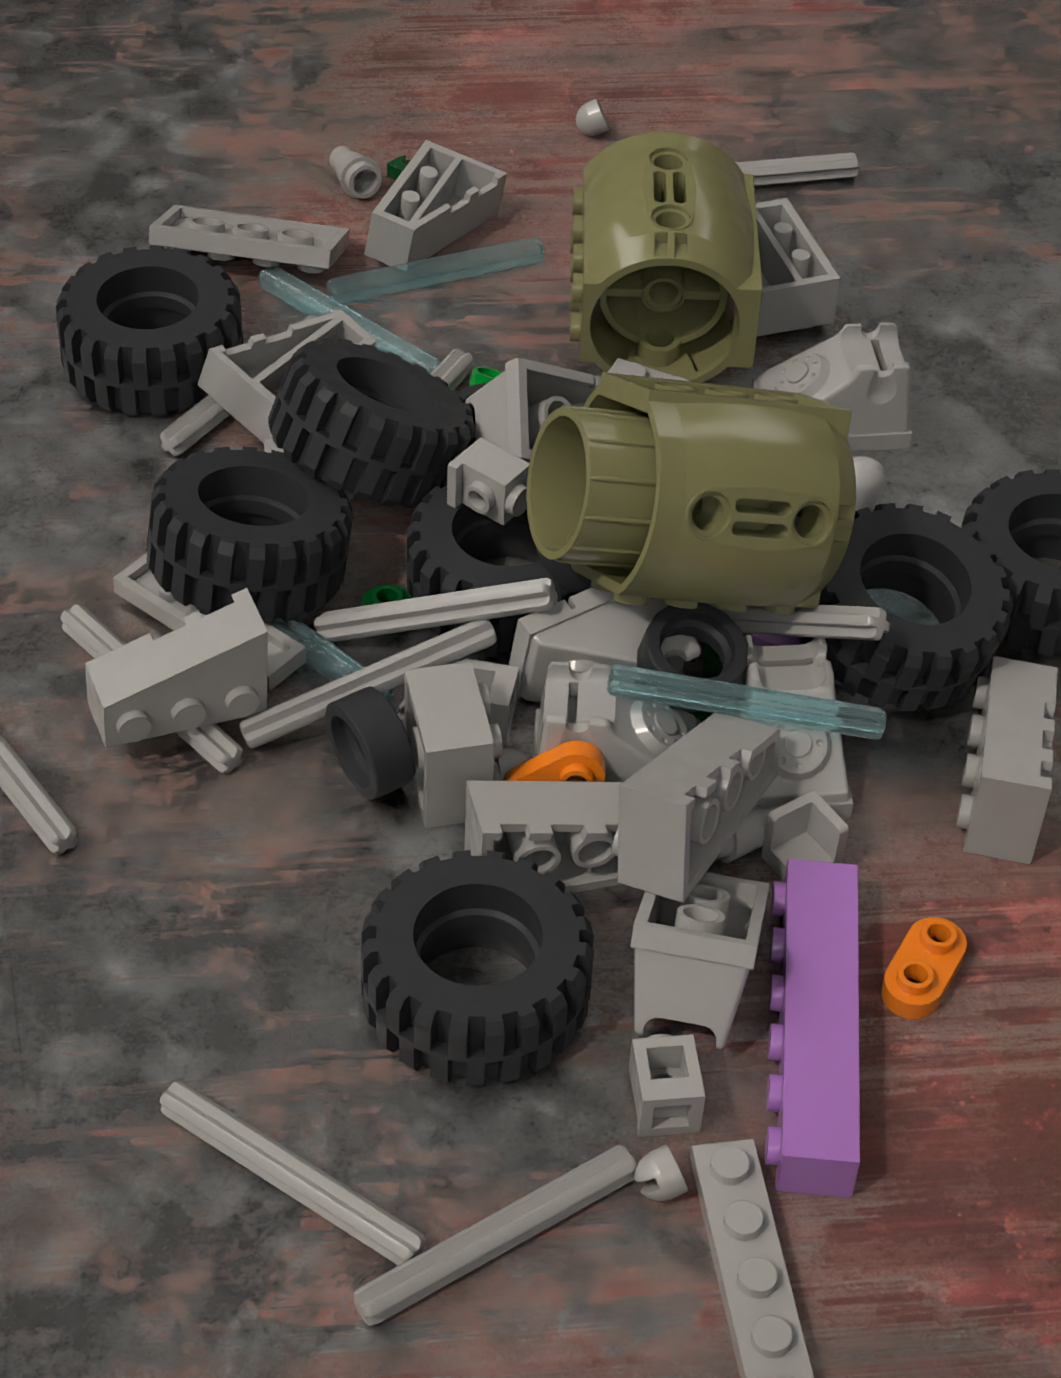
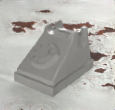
M894 322L879 323L876 330L870 333L863 332L860 323L846 324L835 336L760 373L757 378H752L751 388L801 393L852 410L847 438L851 451L910 449L912 431L909 425L911 365L908 362H904L898 342V326Z
M519 357L505 363L504 372L477 390L465 401V404L474 408L475 438L478 440L481 437L530 463L535 440L547 417L562 406L583 407L591 393L601 383L602 377H594L593 374Z
M590 588L569 597L568 604L565 600H562L553 605L550 610L534 612L518 619L509 660V666L519 667L518 698L523 697L527 701L541 702L548 665L552 661L570 662L572 670L579 673L588 671L592 664H607L611 666L614 673L620 678L648 691L644 687L636 668L637 650L654 615L668 605L664 603V599L648 597L647 605L624 604L613 599V592ZM676 635L667 637L661 644L664 658L675 670L681 673L684 661H690L701 653L700 646L695 637Z
M745 635L744 638L748 645L747 665L729 699L718 706L719 710L726 714L780 728L777 776L753 808L780 807L815 790L841 819H851L854 804L846 772L834 673L831 662L827 660L826 639L814 637L810 642L801 645L756 646L753 644L752 636Z
M552 661L548 665L540 709H536L533 757L567 741H586L597 746L605 756V782H624L698 726L700 719H696L694 715L686 711L675 710L658 701L650 692L620 678L614 673L610 665L592 664L588 671L579 673L572 670L570 662Z
M706 872L683 903L647 891L644 892L633 925L630 947L634 948V1030L636 1033L643 1035L645 1024L649 1020L663 1018L708 1027L716 1036L715 1049H723L726 1046L750 969L754 970L770 883Z

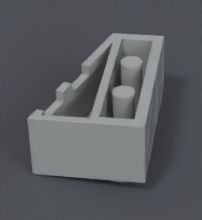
M425 140L373 210L364 255L404 272L408 271L498 215L507 173Z
M788 198L756 203L763 289L757 337L834 323L840 285L839 275Z
M341 309L291 324L287 331L265 337L264 333L250 336L248 343L228 349H225L223 345L210 348L197 385L264 443V441L273 438L268 424V416L291 358L297 349L311 341L316 342L319 339L326 338L331 339L333 342L344 339L351 340L354 344L362 345L364 343L375 346L377 340Z
M247 588L231 595L234 603L204 617L201 616L199 610L183 617L185 626L155 640L151 633H148L85 663L87 702L105 748L244 718L267 710L268 630Z

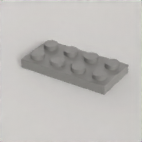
M173 205L149 226V244L163 246L165 250L174 251L177 247L186 249L189 252L191 250L208 252L209 258L222 261L233 260L235 256L253 258L252 262L255 265L264 267H275L280 265V262L296 264L298 270L307 273H321L325 269H330L349 247L350 236L349 228Z

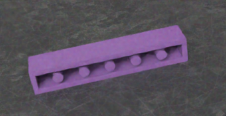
M788 859L784 882H773L771 896V916L781 917V928L772 927L769 959L770 963L780 964V975H771L768 1009L769 1011L779 1012V1024L770 1023L767 1060L778 1061V1074H769L766 1111L777 1112V1127L768 1126L765 1165H776V1191L852 1198L860 1165L858 865Z

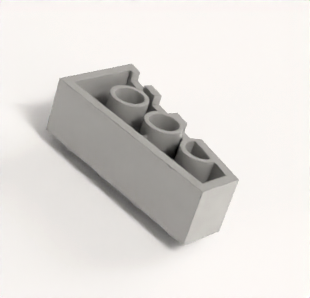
M994 656L988 677L978 676L972 708L982 709L981 715H972L967 739V746L977 749L976 755L967 753L961 786L971 788V794L961 795L956 820V827L966 829L963 852L1031 865L1052 791V778H1049V772L1052 769L1054 754L1051 746L1055 732L1053 716L1056 707L1058 667Z
M716 711L620 784L618 829L612 845L613 855L618 857L617 882L683 903L776 778L778 773L780 728Z
M466 780L465 850H471V856H487V850L503 852L505 859L517 862L519 857L529 860L538 865V872L544 875L549 871L565 884V893L622 885L617 882L618 857L613 855L612 845L619 821V785L623 782Z

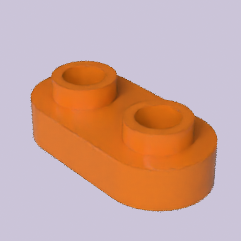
M581 740L567 741L513 767L505 774L502 781L605 782L606 760L602 751L592 743Z
M928 917L912 925L885 971L881 988L882 1000L886 1007L894 1014L906 1019H923L932 1015L937 1010L963 963L967 947L966 936L955 923L944 918ZM908 979H913V980H914L915 982H917V983H913V982L909 981Z

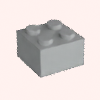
M471 661L405 670V731L409 737L415 758L416 773L413 782L425 829L465 823L466 780L501 781L496 761L494 762V758L503 756L501 732L498 723L489 724L487 716L491 715V702L488 686L486 683H477Z

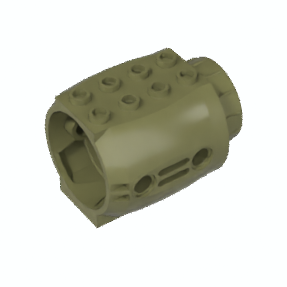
M652 131L631 136L599 152L583 169L582 187H573V225H571L570 342H579V362H593L607 373L617 358L639 363L642 366L685 378L688 381L701 383L718 375L727 367L753 368L763 291L753 174H743L735 161L715 145L691 135L670 131Z
M602 372L601 383L594 389L583 407L562 406L556 409L544 421L537 435L529 463L526 495L528 522L533 541L544 557L570 564L573 571L591 580V588L613 592V599L624 604L647 605L648 597L664 599L665 604L679 608L695 609L698 606V602L713 603L716 608L745 612L747 611V606H763L762 609L782 615H793L796 607L817 608L821 590L834 577L845 556L854 524L856 475L852 452L847 440L852 410L796 392ZM803 508L801 520L795 526L796 515Z

